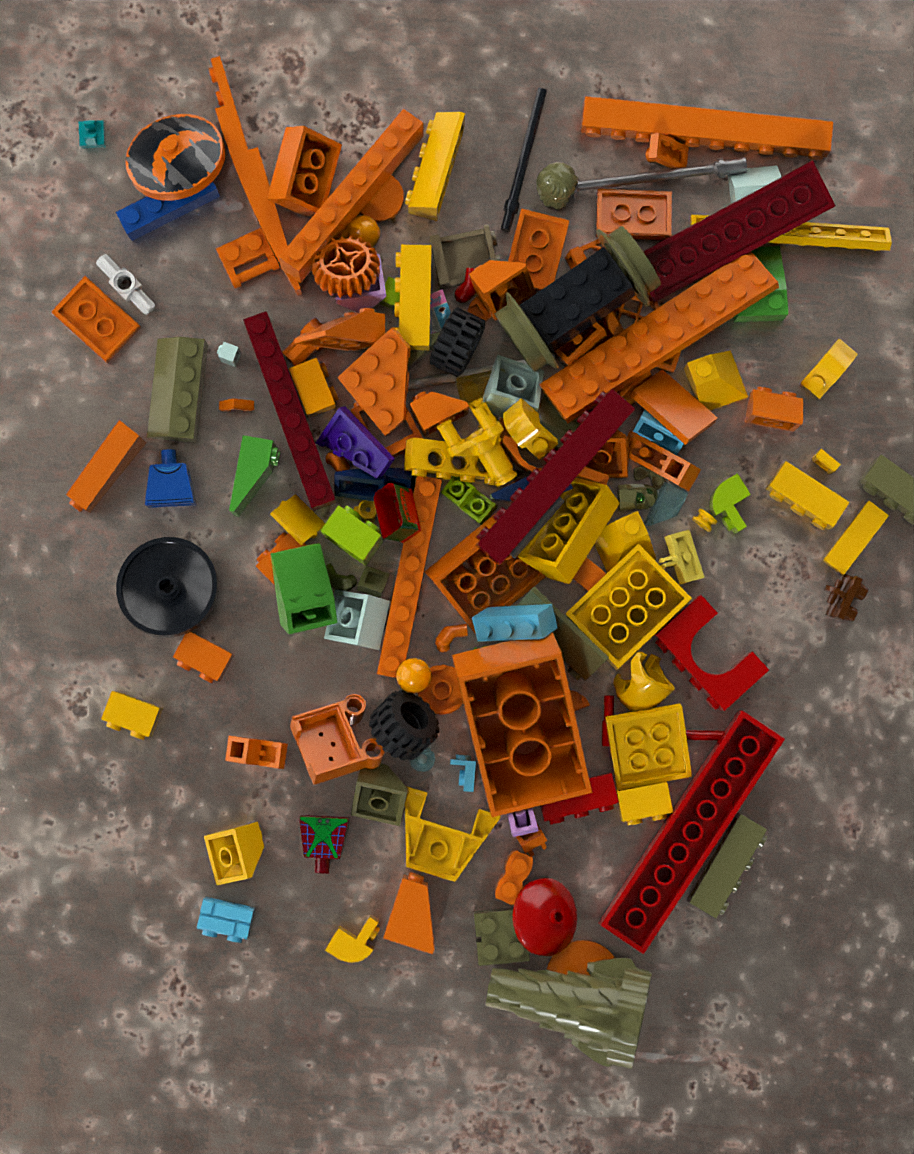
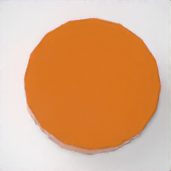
M391 175L361 210L360 214L362 216H369L376 222L389 221L395 218L404 204V192L400 182Z
M444 664L432 666L430 668V684L425 690L418 692V696L430 705L429 707L431 710H434L435 714H451L463 704L455 668Z

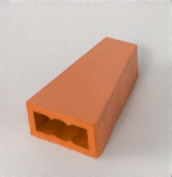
M119 420L66 495L72 499L69 504L79 512L85 509L90 513L147 442Z

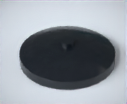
M161 537L137 547L122 564L116 582L117 600L125 617L140 631L161 638L182 636L199 627L211 614L219 592L218 575L208 555L196 544L177 537Z

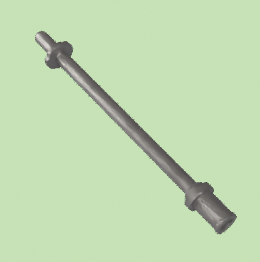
M745 157L727 160L717 158V161L708 165L578 181L573 198L578 197V191L709 174H715L719 178H724L725 175L747 173V162Z

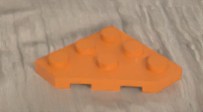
M395 327L388 330L337 377L385 436L395 430L407 417V409L405 408L409 383L408 358L410 357L411 347Z

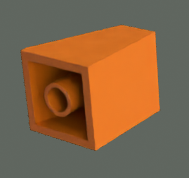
M410 872L409 876L403 875L383 938L433 954L435 943L428 882L424 881V876Z

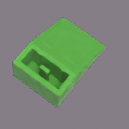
M320 543L271 553L279 621L288 634L336 624L335 599Z

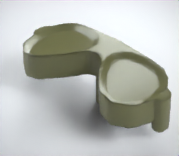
M642 466L633 469L634 480L640 481L648 477L651 480V485L656 490L661 489L667 484L664 477Z

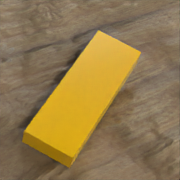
M867 501L822 561L843 576L889 515L871 501Z

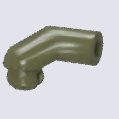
M331 563L326 565L331 588L350 591L356 586L357 580L355 576L351 574L348 576L339 575Z

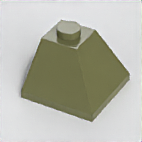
M380 764L376 769H361L356 782L351 816L400 826L408 788L386 764Z

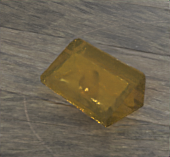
M492 370L457 377L456 387L459 400L470 404L480 397L483 398Z

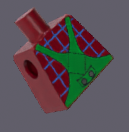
M300 815L299 821L304 858H315L314 873L329 874L330 859L341 858L349 817Z

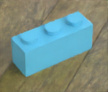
M552 604L487 607L472 617L478 642L543 639L557 629Z

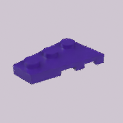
M346 406L338 408L315 442L321 447L326 446L333 450V454L349 459L354 466L375 478L382 477L395 459Z

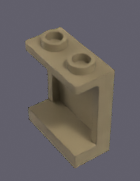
M489 224L483 225V229L440 237L439 234L430 236V245L440 290L460 286L465 281L466 268H476L489 260L501 261L500 255H495L493 246H497L495 231H490Z

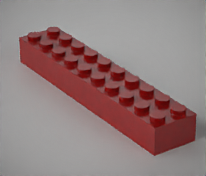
M743 710L736 712L724 733L674 806L673 813L669 814L598 923L644 955L785 738Z

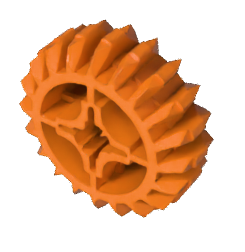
M342 235L338 240L332 238L331 243H327L326 247L322 248L320 255H316L312 265V274L316 284L320 285L322 291L328 290L330 296L338 293L340 299L344 294H348L350 298L353 293L361 296L362 289L369 291L371 285L376 283V277H379L380 260L375 248L371 247L369 241L363 242L361 237L354 240L352 235L348 239H344Z

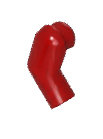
M466 268L465 281L455 291V299L460 303L467 302L476 294L469 277V273L474 271L475 268Z

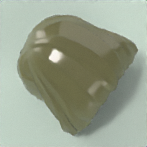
M562 162L548 164L542 169L536 179V189L540 200L543 201L546 207H554L557 210L566 206L569 202V197L574 194L578 185V177L575 175L573 168Z

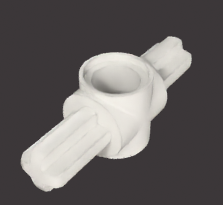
M107 254L102 255L97 260L96 265L110 278L109 284L126 301L131 300L143 314L151 313L155 308V303L141 290L143 287L141 283L125 267L120 268ZM123 280H132V284L128 289H120V284Z

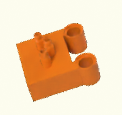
M350 694L343 701L292 716L290 728L313 785L361 769H376L381 764L385 752L383 747L377 744L375 738L366 740L360 749L350 726L360 723L363 718L366 702L362 696ZM355 707L358 709V712H351L348 708ZM373 751L378 756L371 757L366 752Z

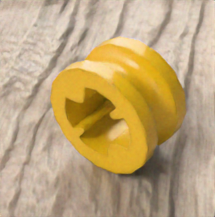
M699 509L698 516H694L692 520L702 529L710 532L712 530L711 526L713 524L716 525L717 520L705 510Z

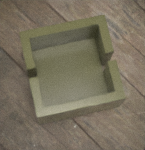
M513 907L473 911L476 937H481V939H476L479 966L530 961L529 951L520 943L514 930Z

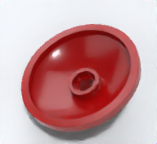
M550 878L535 879L527 883L517 895L513 907V926L516 936L523 947L538 956H553L562 952L572 941L577 927L576 904L569 890L559 881Z

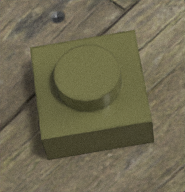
M366 565L357 590L381 598L390 574Z

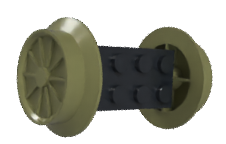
M620 226L610 234L600 229L596 230L597 237L603 248L523 302L520 307L508 292L505 293L507 305L497 311L495 316L534 373L546 364L558 369L559 366L551 353L635 295L646 307L650 306L649 293L661 286L660 279L642 249L623 226Z

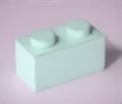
M223 342V345L219 346L217 354H219L218 357L221 362L236 367L241 351L239 347Z

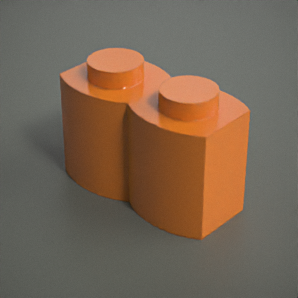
M513 849L509 853L505 861V872L498 878L495 885V897L510 905L515 903L517 895L523 888L522 881L531 872L533 865L532 856L517 849Z

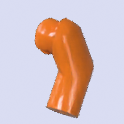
M333 452L327 453L325 461L327 464L332 465L336 472L350 470V465L343 456L339 457L333 454Z
M467 624L445 626L435 639L437 650L442 653L447 652L450 649V643L455 637L468 636Z

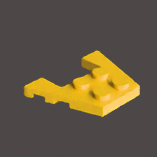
M406 786L408 788L405 800L406 867L455 882L493 827L500 820L501 815L491 817L489 811L478 809L472 832L469 834L421 819L420 816L428 792Z

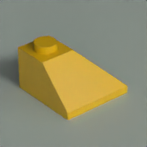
M731 350L701 357L687 362L684 366V371L694 397L708 410L712 411L748 398Z
M638 511L606 525L594 544L607 573L638 543L654 560L656 559L649 534Z
M258 822L204 836L216 885L252 878L264 849L262 832Z

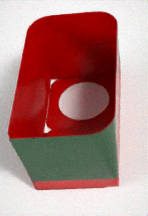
M388 483L375 493L374 503L384 540L404 543L422 531L412 489Z

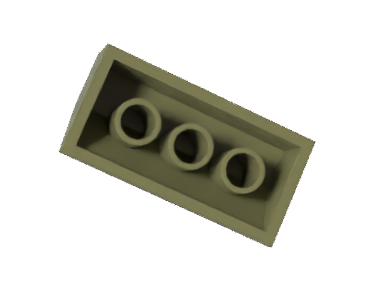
M189 337L158 339L147 438L197 443L208 349L205 339Z
M534 586L516 606L552 603ZM552 604L557 623V629L553 631V634L560 648L563 661L570 667L567 671L577 681L580 678L586 681L609 657Z

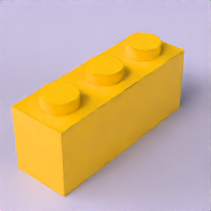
M787 461L781 464L766 487V490L770 492L769 496L780 503L785 501L791 505L790 509L800 516L805 514L813 519L811 523L821 530L833 528L850 503Z

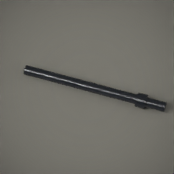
M544 88L537 89L510 195L505 200L503 208L505 214L501 225V230L505 232H510L514 215L518 213L520 205L518 200L547 90Z

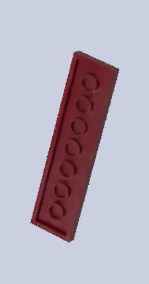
M812 160L644 250V254L661 282V286L649 293L654 303L835 207L836 205L814 161Z

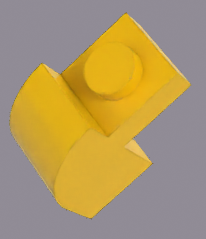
M838 338L816 366L802 380L801 384L820 399L845 372L858 354Z
M520 398L503 413L504 425L513 440L522 449L526 447L539 460L558 445V439L540 424L539 413L524 399Z
M370 915L358 936L339 926L325 951L344 962L353 963L364 960L374 950V947L368 944L367 940L373 941L380 930L377 927L379 920Z

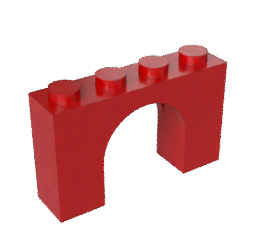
M699 595L654 635L657 640L654 644L662 653L668 652L673 657L672 664L681 673L685 671L691 677L688 680L689 683L698 692L702 690L708 696L705 700L715 711L718 708L720 711H725L763 677L769 669L753 651L748 652L728 671L719 675L707 673L696 665L691 653L693 638L703 626L718 614L702 595Z

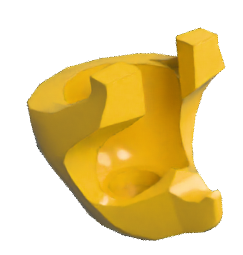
M637 652L631 660V680L623 679L619 673L614 678L613 684L618 699L632 712L656 707L675 690L673 684L666 678L659 665L662 658L652 653L645 663L649 676L641 664L647 654Z

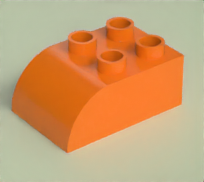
M553 632L543 639L510 640L452 655L491 817L592 793L563 658Z

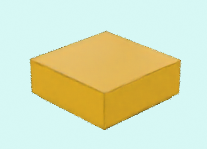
M823 449L818 450L811 458L814 463L828 474L835 472L841 465Z

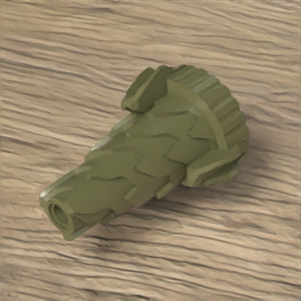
M629 958L588 962L587 972L590 975L572 971L563 974L550 970H538L536 972L519 968L518 971L493 968L485 1006L512 1012L520 1018L540 1023V1028L564 1033V1038L571 1039L572 1045L603 1066L610 1067L616 1065L632 1069L652 973L647 970L638 969Z

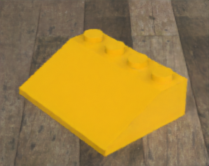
M638 543L574 604L565 615L609 657L607 661L618 671L692 598Z

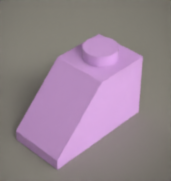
M533 808L507 814L513 837L538 831Z

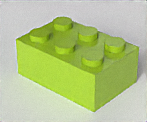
M338 505L320 530L327 540L365 566L383 543L380 528L369 520L363 523L359 514L347 505L344 509Z

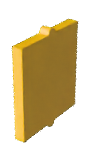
M296 494L287 501L282 500L279 504L280 506L270 513L300 545H303L310 538L314 539L325 525Z

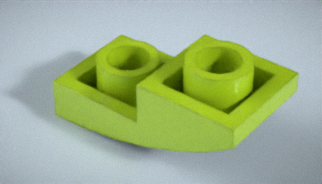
M453 476L441 491L446 498L480 525L488 520L498 508L494 502L479 492L471 483L461 482L460 477Z

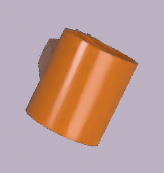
M314 318L304 326L300 335L323 324L317 318ZM293 341L282 353L296 366L304 363L315 351H320L323 347L294 344Z

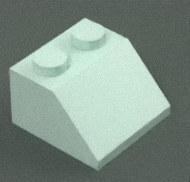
M778 166L747 168V173L729 174L728 182L731 203L782 177Z
M497 355L484 390L483 401L487 403L491 413L499 417H503V413L520 398L524 399L537 411L541 395L539 384L543 382L544 370L539 369L534 373L527 364Z
M335 590L334 599L337 623L327 625L324 639L379 650L390 601L371 595Z

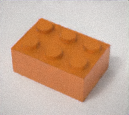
M306 126L286 127L267 199L302 216L313 217L328 199L342 144Z

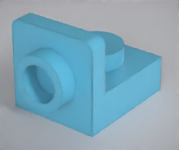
M456 754V759H450V764L465 766V770H460L459 785L463 786V791L474 792L476 761H471L470 755Z

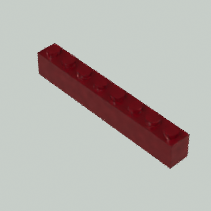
M267 311L243 319L310 506L313 511L333 505L337 501Z
M611 389L608 393L602 391L593 401L596 404L595 408L591 412L585 410L577 420L580 425L573 432L569 429L560 439L563 443L557 451L552 449L543 460L546 464L541 470L535 468L526 478L530 483L523 490L519 487L509 498L513 501L507 509L502 506L493 516L496 522L489 529L485 526L476 536L479 541L475 546L497 565H501L635 410L615 390Z

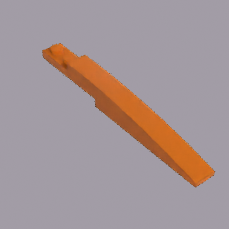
M221 57L211 58L213 67L208 69L212 82H218L220 91L215 93L221 107L215 108L245 194L280 264L279 256L288 245L276 205L267 199L270 185L258 147L248 150ZM283 271L297 296L302 295L299 282Z

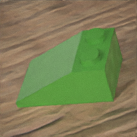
M780 246L758 247L751 252L778 281L779 288L734 316V322L783 321L788 315L787 287Z
M243 435L229 511L234 516L239 517L272 474L274 466L279 465L280 451H278L273 440Z

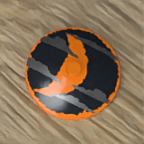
M191 114L166 116L147 125L132 140L126 154V170L136 189L150 198L164 201L187 198L205 189L218 176L225 161V145L218 129L207 119Z

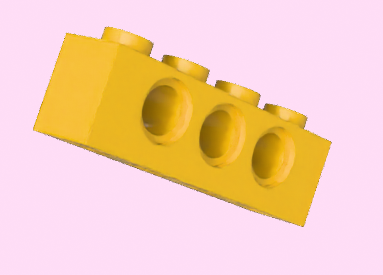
M414 437L406 440L404 471H412V476L426 477L427 473L436 474L437 479L450 480L451 476L460 477L461 482L473 483L475 479L484 480L486 485H495V480L489 476L486 469L483 472L478 469V456H457L461 460V467L457 469L453 465L454 456L449 454L446 449L448 445L445 441ZM430 453L434 454L437 458L435 466L431 465L428 461Z

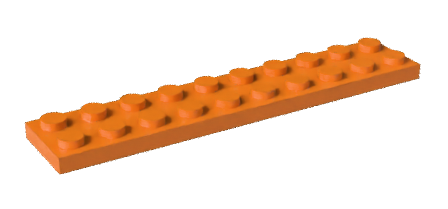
M749 252L722 266L577 359L570 366H566L539 384L540 388L568 424L582 415L585 410H590L596 406L593 401L602 391L608 393V391L613 389L618 392L778 289V281L752 252Z

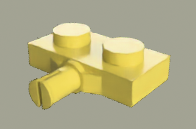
M690 530L664 537L670 556L660 558L659 564L667 562L660 566L663 569L673 566L679 585L705 578Z

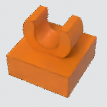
M538 823L537 832L516 836L525 853L528 852L530 856H534L532 849L541 845L543 850L546 849L545 842H547V839Z

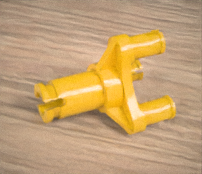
M480 397L478 400L476 399L468 404L479 423L478 429L465 439L460 437L451 419L437 426V429L448 445L446 449L451 456H478L489 476L495 480L494 484L496 487H499L515 478L518 474L512 469L511 461L499 443L502 440L500 435L504 428L497 418L492 415L487 403Z

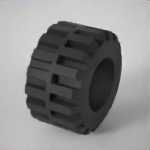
M459 307L454 309L447 318L430 355V364L455 377L460 376L466 369L485 329V320Z
M399 690L398 692H392L373 711L370 716L369 727L372 728L371 733L376 738L375 741L383 747L386 753L389 752L394 758L399 757L400 760L405 761L408 759L410 761L417 758L437 739V734L440 732L438 727L439 721L435 717L434 710H431L430 705L424 702L420 696Z

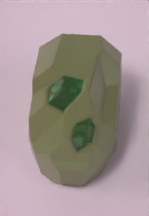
M623 484L617 486V499L620 502L618 505L619 512L646 510L652 507L658 498L657 490L651 485Z

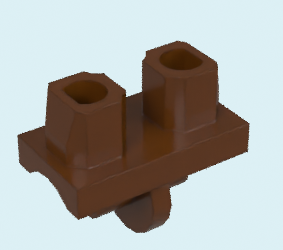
M844 574L842 580L837 579L834 586L826 585L824 591L830 594L826 602L830 605L825 615L835 619L854 621L858 614V609L850 605L854 598L863 600L869 591L861 583L863 579L858 576Z

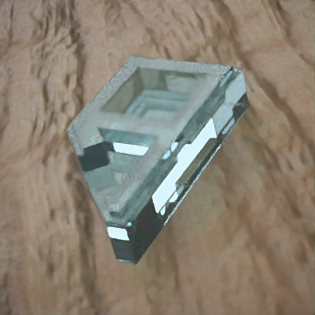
M664 482L644 524L651 526L677 516L688 492Z

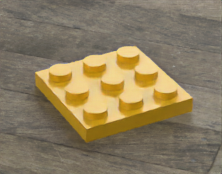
M681 703L605 717L617 790L692 777Z

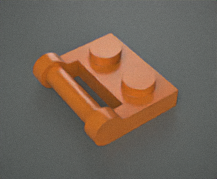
M261 228L216 248L235 289L241 287L243 282L271 269L275 271L280 268ZM266 255L267 261L236 275L235 269Z

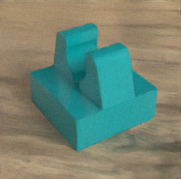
M104 120L79 121V146L81 149L106 147Z

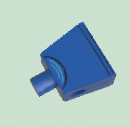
M174 449L161 450V464L150 465L145 498V506L148 508L197 506L189 467L186 463H177L176 450Z

